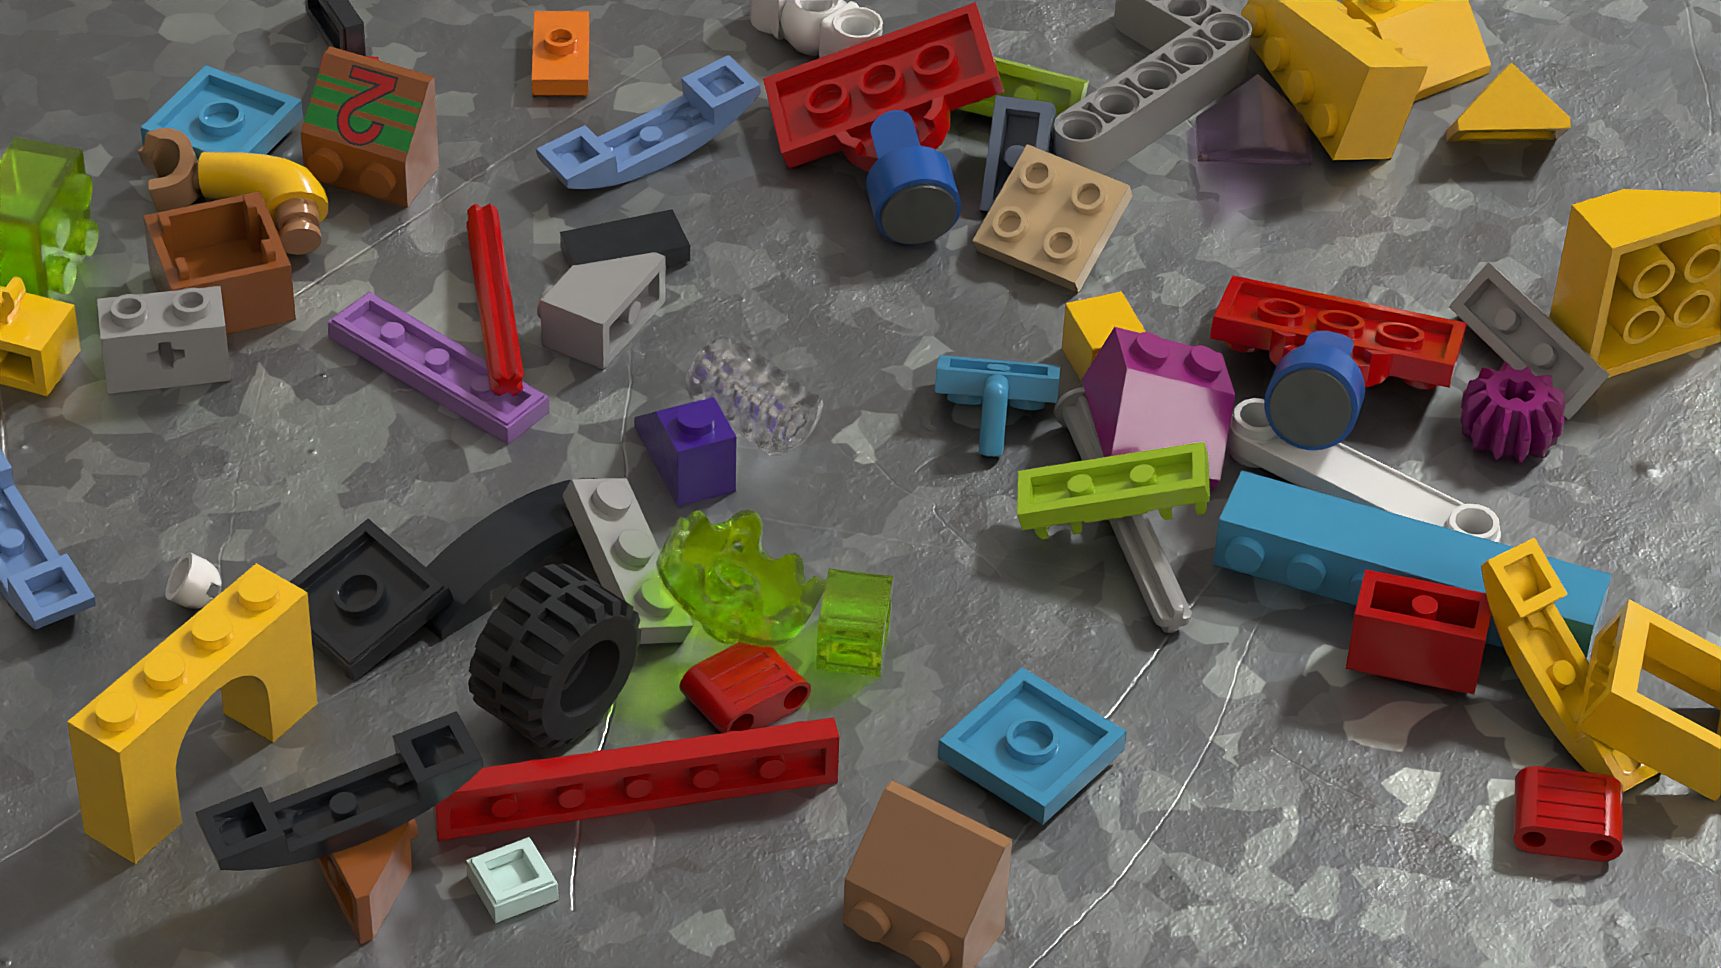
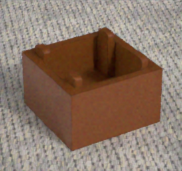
M261 191L143 215L149 268L158 292L221 286L226 335L296 320L291 264Z

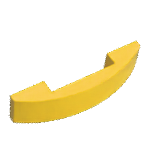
M1535 537L1484 562L1481 565L1484 587L1505 651L1530 699L1568 752L1587 772L1606 774L1618 779L1622 784L1623 792L1660 773L1576 729L1589 662L1554 604L1566 596L1567 592Z

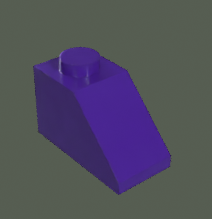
M715 397L634 417V427L677 507L736 492L737 437Z

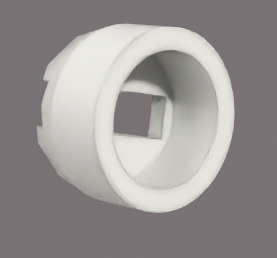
M187 552L182 555L174 566L166 585L165 595L168 600L183 607L199 609L214 599L206 594L210 585L221 587L222 581L218 570L212 563L191 552Z

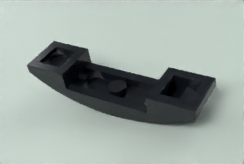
M578 478V479H598V478ZM571 480L551 484L510 502L478 522L445 548L426 568L449 586L454 601L430 619L424 626L441 640L447 638L492 610L491 591L572 541L579 539L582 542L562 497Z
M455 711L393 735L396 754L271 803H269L262 787L197 811L195 814L220 870L244 871L288 866L328 856L360 845L409 822L449 797L484 767L482 756L458 712Z

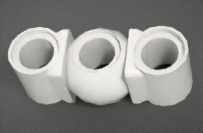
M750 0V21L757 30L773 34L779 40L785 38L798 52L809 56H819L821 58L880 37L883 33L881 16L871 9L859 7L853 1L846 3L844 0Z

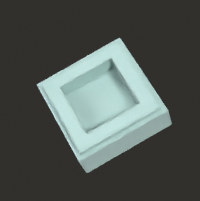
M530 837L466 860L467 876L495 923L559 900L558 883Z

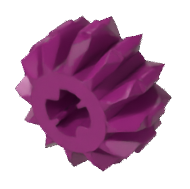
M1504 362L1499 371L1482 368L1479 376L1475 380H1470L1467 389L1463 392L1460 418L1462 434L1472 438L1474 450L1482 451L1489 449L1493 451L1495 461L1503 455L1512 456L1520 464L1528 454L1537 458H1544L1547 449L1552 445H1556L1558 437L1562 435L1565 422L1563 417L1565 409L1564 391L1553 387L1551 375H1533L1530 365L1523 370H1514L1508 363Z

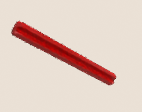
M475 203L467 210L468 221L466 222L489 385L491 391L498 396L505 393L516 396L523 390L522 379L524 371L499 212L490 203L484 207Z

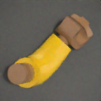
M158 128L146 133L144 145L137 151L142 164L148 168L150 174L157 177L148 180L149 192L157 212L189 206L202 195L207 199L220 200L261 191L286 253L294 255L307 254L320 246L321 231L319 223L328 214V198L324 188L308 168L285 158L245 152H203L199 160H197L190 139L183 132L172 128Z

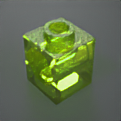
M829 568L818 620L816 669L881 677L891 623L893 576Z

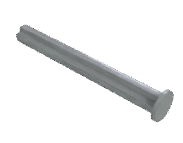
M1084 387L1068 391L1055 404L1054 415L1057 421L1062 426L1068 428L1082 461L1103 458ZM1147 514L1109 519L1155 624L1161 626L1165 633H1176L1179 627L1189 624L1192 612Z

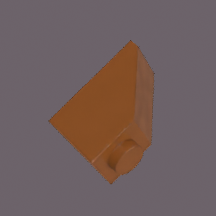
M415 818L360 845L316 859L360 945L374 940L412 870L410 840L418 838Z

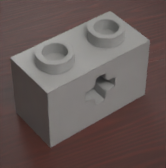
M221 286L186 288L177 291L138 295L126 294L119 297L97 299L100 339L108 394L231 381Z

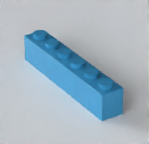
M1241 470L1219 518L1213 565L1357 606L1365 569L1486 593L1481 565L1487 560L1514 547ZM1546 556L1567 592L1566 596L1554 604L1588 660L1602 620L1612 574ZM1491 613L1485 643L1504 648Z

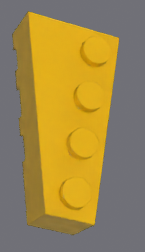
M1248 0L1247 5L1241 11V16L1247 19L1252 26L1251 47L1333 160L1391 159L1428 66L1419 59H1408L1403 56V48L1393 40H1381L1372 33L1374 28L1364 19H1353L1348 16L1347 7L1337 0Z

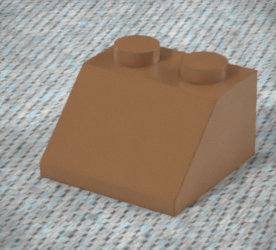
M891 780L881 795L845 877L843 924L853 929L862 938L872 942H879L912 959L921 968H975L1005 929L1012 839Z

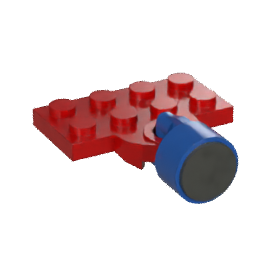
M976 2L763 78L781 154L788 169L843 150L851 164L864 171H868L866 189L878 230L887 239L901 244H920L932 241L949 231L960 216L961 200L948 159L936 150L943 143L950 129V111L1005 92Z
M1232 275L1213 316L1209 339L1224 341L1228 348L1239 352H1256L1259 349L1268 350L1270 360L1277 366L1264 399L1265 415L1269 425L1282 440L1294 447L1305 450H1323L1337 445L1350 434L1363 404L1365 387L1380 384L1388 376L1403 378L1406 384L1419 389H1435L1438 386L1450 388L1462 349L1467 323Z

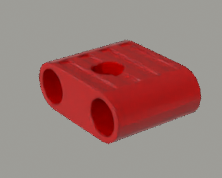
M761 635L748 637L694 665L683 675L679 685L680 691L721 734L729 731H743L766 727L799 709L807 701L811 693V685Z
M1529 766L1521 769L1515 776L1514 844L1522 851L1534 854L1598 862L1616 859L1623 851V787L1621 782L1615 777L1606 774L1541 766Z

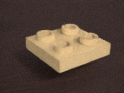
M1027 144L973 238V244L978 252L1079 293L1133 196L1130 185Z

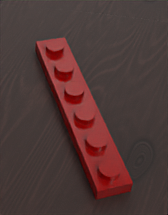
M833 717L485 767L449 797L433 807L437 840L441 841L837 783L839 733Z

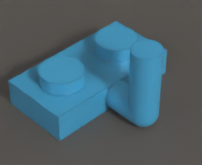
M939 355L936 368L935 393L948 394L947 399L954 403L968 405L982 403L978 453L985 456L1003 455L1007 400L1009 406L1025 410L1043 409L1045 402L1057 403L1061 365Z

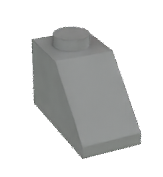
M653 252L572 266L555 285H549L540 297L537 315L541 319L542 346L604 370L665 303V256Z

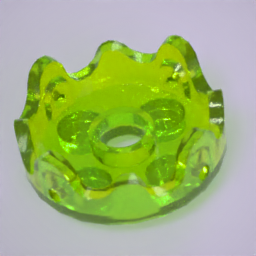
M701 510L692 512L687 519L680 516L659 552L656 561L657 574L662 587L674 602L688 615L700 622L704 631L716 641L729 645L735 644L738 641L759 647H778L791 643L801 633L818 604L827 582L822 578L813 576L806 583L803 559L797 553L786 554L776 559L767 555L761 545L764 527L763 520L758 513L752 510H741L727 521L719 524L710 523ZM735 543H741L742 545H741V546H736V545H734V544H735Z

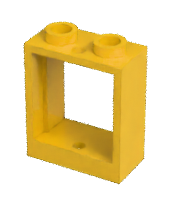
M1629 599L1595 636L1576 729L1701 795L1716 801L1721 796V712L1717 734L1639 694L1637 688L1640 672L1643 669L1721 710V647Z

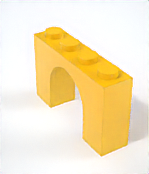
M256 563L67 721L85 834L136 864L182 824L176 779V763L179 749L195 715L219 688L221 689L223 713L273 743L318 704L308 593Z

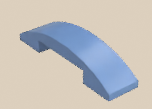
M727 55L682 77V96L598 137L584 125L536 148L537 157L570 189L602 188L632 181L673 164L717 136L734 122L761 94L760 84L734 59Z
M0 449V592L24 621L34 629H38L95 606V596L69 555L66 553L60 556L15 487L12 466Z

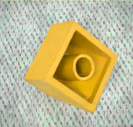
M1342 0L1341 4L1347 7L1348 16L1353 19H1364L1374 27L1372 32L1381 40H1393L1403 48V56L1408 59H1419L1428 66L1415 101L1490 73L1491 62L1469 0Z

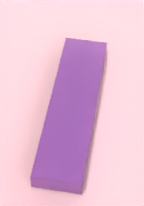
M370 291L327 321L329 338L506 444L511 443L549 413V396L523 381V390L516 396H512L509 393L501 396L494 394L489 385L486 359Z

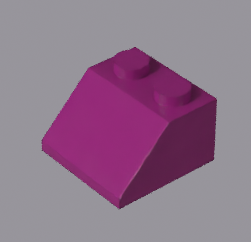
M1114 327L1082 378L1103 456L1109 457L1205 442L1209 456V488L1215 489L1221 478L1235 399V392L1222 353L1215 352L1201 345L1191 346L1162 339L1149 332L1138 333Z

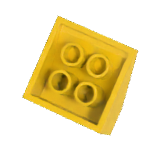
M1622 189L1572 204L1550 318L1610 374L1608 378L1721 342V192Z

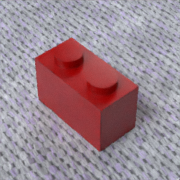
M1365 569L1354 614L1345 669L1475 695L1491 617L1486 593Z

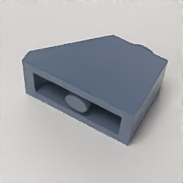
M996 95L980 211L989 212L1027 144L1051 154L1053 126L1057 112L1053 103Z

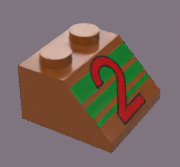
M329 47L323 55L301 129L303 166L308 168L320 182L409 207L439 168L434 76Z

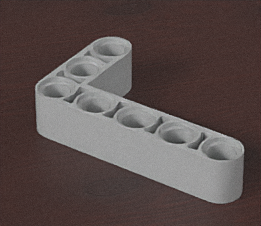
M1116 0L1114 14L1116 29L1150 49L1153 53L1060 113L1054 121L1051 154L1106 175L1239 85L1246 78L1252 26L1247 19L1215 0Z

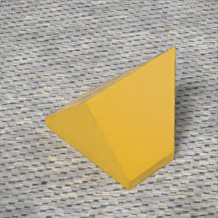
M1511 62L1485 86L1447 128L1446 142L1557 140L1571 129L1570 117Z

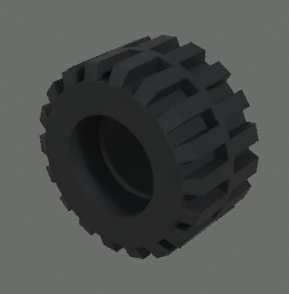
M563 563L558 566L550 564L543 566L538 573L533 571L523 578L516 588L513 587L505 595L502 602L488 618L486 626L478 637L475 645L476 650L470 660L468 671L471 673L468 681L469 692L474 694V702L542 748L546 746L549 749L559 748L563 743L570 744L577 740L583 732L589 731L599 721L624 688L638 655L637 648L641 641L642 630L638 628L641 620L638 612L633 610L634 607L569 565Z

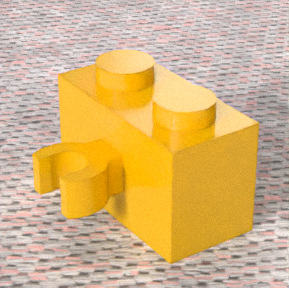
M14 276L6 287L0 286V384L48 397L81 351L75 305L27 293L22 279Z

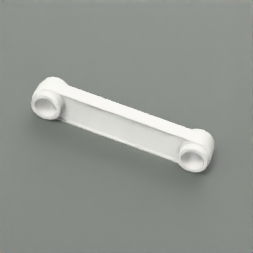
M1252 398L1242 401L1236 406L1231 416L1228 433L1229 451L1232 458L1241 465L1254 468L1261 467L1299 487L1500 543L1499 518L1492 510L1485 506L1464 504L1342 443L1323 450H1305L1286 443L1269 425L1265 415L1264 399Z

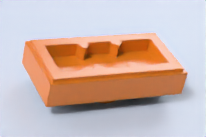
M534 11L532 95H589V11Z

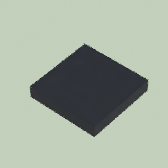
M370 519L365 520L289 581L308 593L312 644L354 681L359 679L454 601L449 586Z

